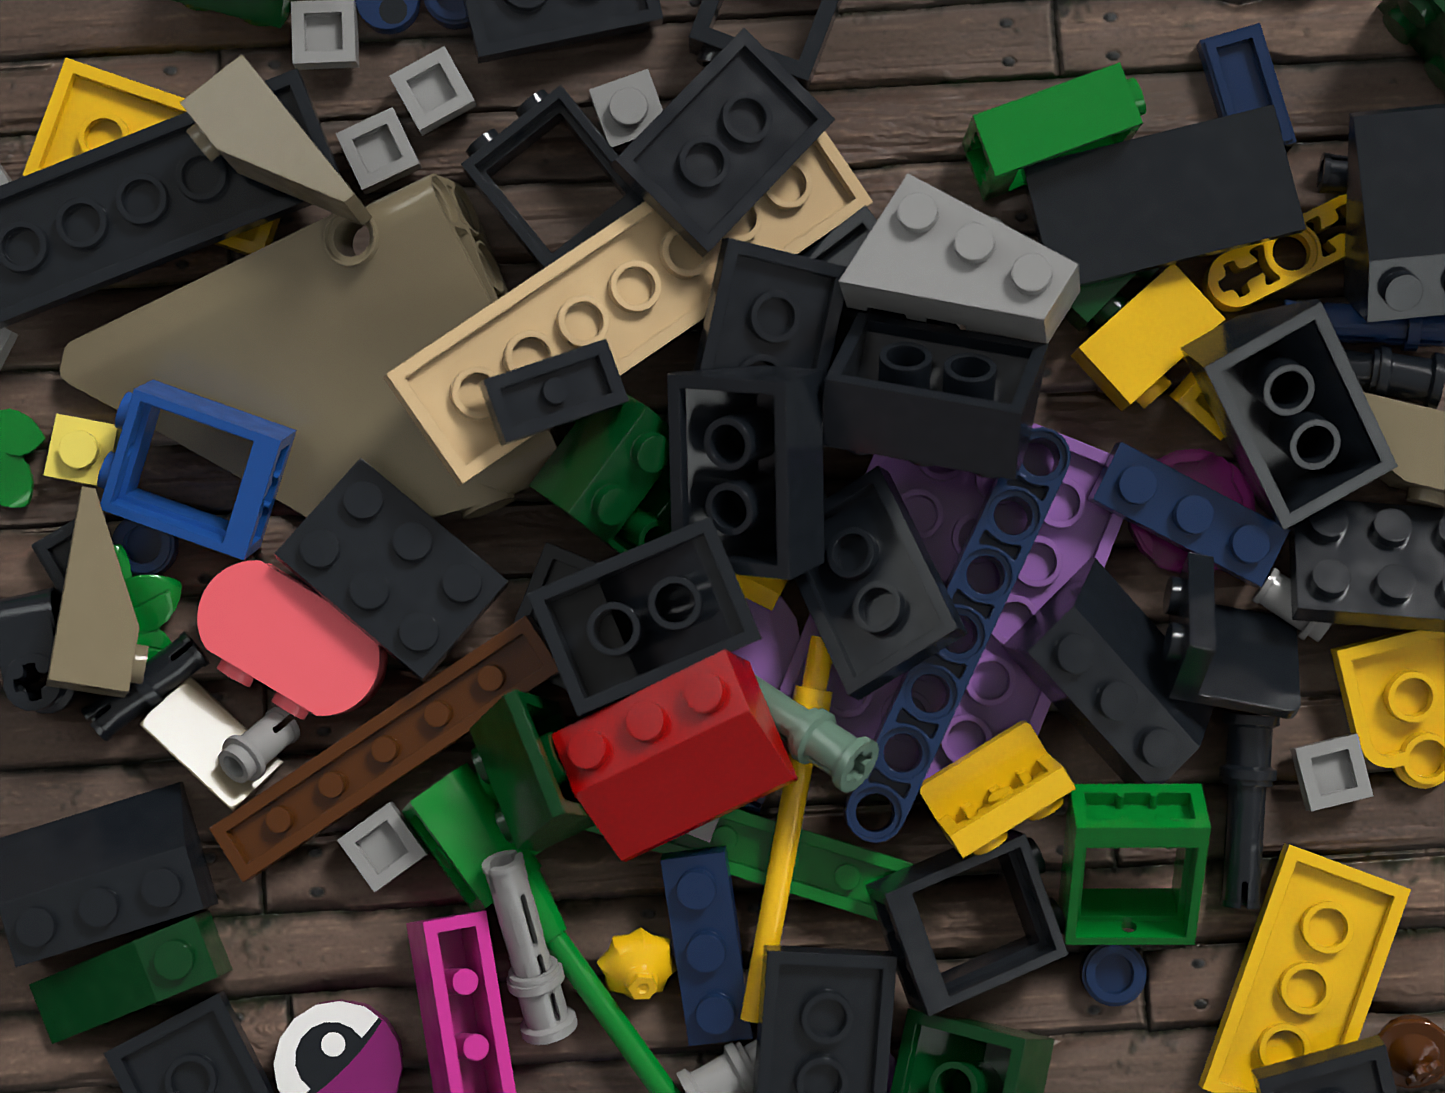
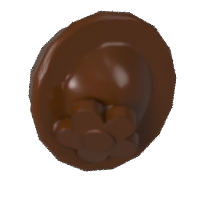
M1402 1015L1390 1020L1381 1029L1380 1033L1377 1034L1386 1044L1395 1085L1404 1088H1423L1437 1082L1445 1075V1031L1429 1019L1417 1015Z

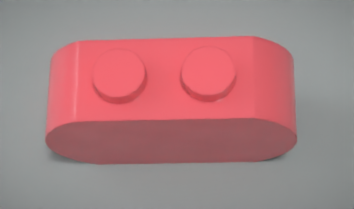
M260 560L234 564L216 575L202 594L197 613L198 631L206 650L221 658L216 668L247 687H250L254 679L275 690L276 693L271 701L295 717L305 720L309 711L316 716L347 714L368 703L380 689L387 671L388 653L312 588L274 565Z

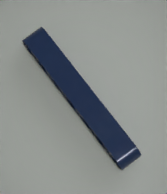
M1045 427L1032 428L1029 442L1043 444L1050 450L1054 461L1052 471L1048 475L1037 476L1031 474L1021 464L1016 480L1001 477L994 479L945 584L960 618L967 621L972 628L973 639L971 645L966 651L958 654L944 648L903 674L873 739L879 747L875 766L866 780L854 791L847 794L843 807L845 822L854 834L865 841L873 843L887 841L895 836L903 826L1065 477L1071 459L1070 449L1064 437L1054 429ZM1009 500L1022 506L1026 512L1027 522L1021 534H1006L997 527L994 520V512L999 502ZM979 558L990 560L999 570V585L991 594L978 593L969 585L966 573L972 560ZM927 674L941 680L946 691L945 701L942 706L930 713L923 712L917 708L911 695L915 681ZM903 733L915 740L918 745L919 755L913 767L906 771L898 772L887 765L883 752L885 744L891 737ZM872 793L884 795L890 802L892 810L887 824L876 830L863 828L856 818L857 804L863 797Z

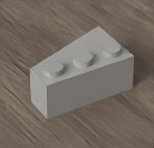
M909 173L900 184L839 280L847 308L867 311V308H874L905 314L906 319L926 322L927 319L964 325L966 330L1046 344H1048L1080 293L1079 264Z

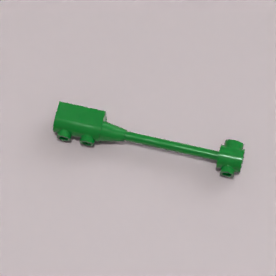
M467 762L411 800L401 813L472 912L482 911L493 903L490 887L482 869L483 861L490 855L504 850H517V853H523L530 888L538 910L549 954L562 963L564 975L648 1092L681 1093L566 933L567 927L540 870L542 865L536 858V855L541 851L516 849L515 844L509 843L502 835L495 818V809L499 805L491 783L486 784L478 772L475 773Z

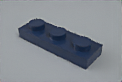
M1123 442L1115 443L1087 499L1186 552L1214 557V567L1253 587L1263 586L1290 531L1289 529L1283 530L1276 522Z
M725 845L663 853L660 861L689 1046L753 1039V1023L740 1019L747 979L727 847Z

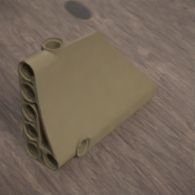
M430 174L364 206L372 216L364 225L339 215L331 214L70 341L64 348L60 366L61 378L67 383L118 410L121 400L127 392L133 393L134 388L151 380H156L297 430L276 500L306 518L360 458L432 518L461 513L464 520L477 518L510 504L516 499L515 493L531 487L529 484L567 435L563 425L533 435L471 479L458 486L383 379L388 372L509 292L469 196L458 183L437 174ZM366 226L370 235L369 244L365 251L357 256L353 249L354 236L359 229ZM160 410L155 431L213 462L240 479L243 478L253 441L169 411Z

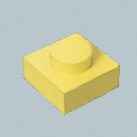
M56 413L43 475L98 487L97 480L103 461L110 451H116L122 430L116 428L115 424Z

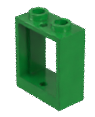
M1119 62L973 115L961 144L982 200L986 201L1025 187L1020 171L1024 167L1041 161L1131 140L1143 124L1141 115L1146 114V103L1137 80L1134 77L1126 79Z
M1074 784L1076 789L1069 792L1059 889V907L1065 918L1063 933L1065 945H1195L1211 832L1202 785ZM1087 848H1177L1172 888H1083ZM1124 928H1131V929H1133L1134 931H1133V932H1126V931H1124L1123 929H1124Z

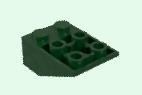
M628 394L629 401L625 404L577 420L529 484L534 490L618 554L672 532L669 424L649 407Z

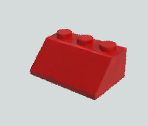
M725 649L551 734L575 797L623 862L642 855L798 780L750 662Z

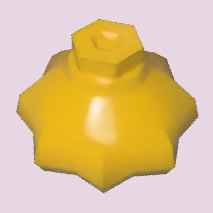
M642 927L630 934L613 936L609 949L597 961L605 975V986L608 991L623 993L633 1000L650 999L654 993L663 992L667 979L677 970L676 959L671 954L670 939L666 936L652 935Z

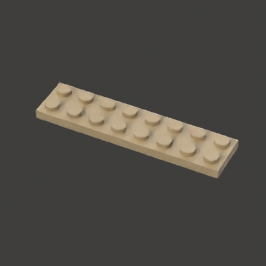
M824 131L723 238H732L798 254L835 229L862 207L870 205L873 201L828 134ZM644 201L388 372L383 379L456 484L460 486L530 438L527 437L501 446L479 386L482 380L603 339L608 341L619 375L621 376L705 318L722 239L709 253L701 257Z

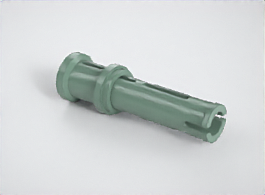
M755 675L780 737L787 743V748L792 758L804 765L812 763L833 777L834 786L843 792L848 793L858 788L875 766L879 752L877 742L866 736L857 738L837 725L834 714L823 708L807 709Z

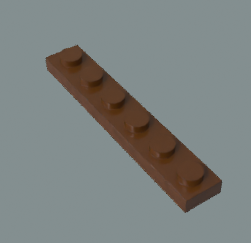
M525 615L209 828L242 882L253 879L470 734L469 729L504 694L515 689L531 693L558 675L559 670L544 635L531 615Z

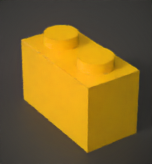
M1172 264L1079 346L1071 357L1121 412L1135 400L1145 409L1172 385V382L1164 374L1182 358L1186 361L1181 347L1215 329L1225 318L1176 264Z

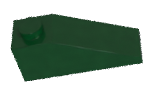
M209 910L29 984L51 1043L54 1044L215 979L233 970Z

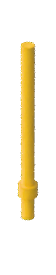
M810 636L802 685H795L792 699L807 709L823 708L830 711L833 692L827 691L832 660L821 637ZM790 752L789 758L798 780L782 788L740 1019L752 1023H758L764 945L780 946L813 768L812 763L804 765L793 759Z

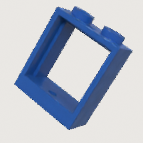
M151 380L134 388L133 393L127 392L121 400L115 418V427L122 430L116 451H110L107 454L98 475L97 486L104 489L100 502L102 510L232 557L246 560L261 547L297 430L156 380ZM161 409L253 441L230 520L138 488Z

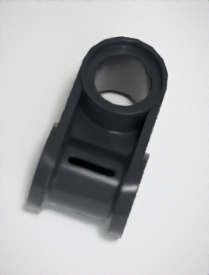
M55 587L0 599V669L4 691L7 698L16 707L26 711H36L41 714H55L64 710L73 701L76 694L75 690L49 686L41 688V695L31 693L30 684L40 680V673L48 675L61 602V596Z

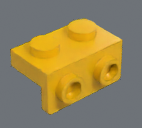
M1022 720L925 779L918 792L947 840L964 858L972 852L974 855H982L994 850L1007 839L1008 833L1006 831L1027 818L1035 821L1052 814L1063 804L1064 799L1062 797L1076 789L1064 767L1047 753L1031 724Z

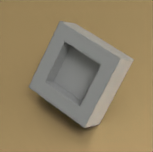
M355 0L291 2L292 61L295 68L306 70L359 67L358 11Z
M445 46L389 76L422 136L477 106Z
M648 69L589 89L590 97L606 141L615 152L627 148L663 111Z
M393 107L335 133L365 195L422 169Z
M1357 733L1290 748L1306 811L1320 810L1374 796Z
M393 801L387 803L337 840L374 893L429 854V851Z

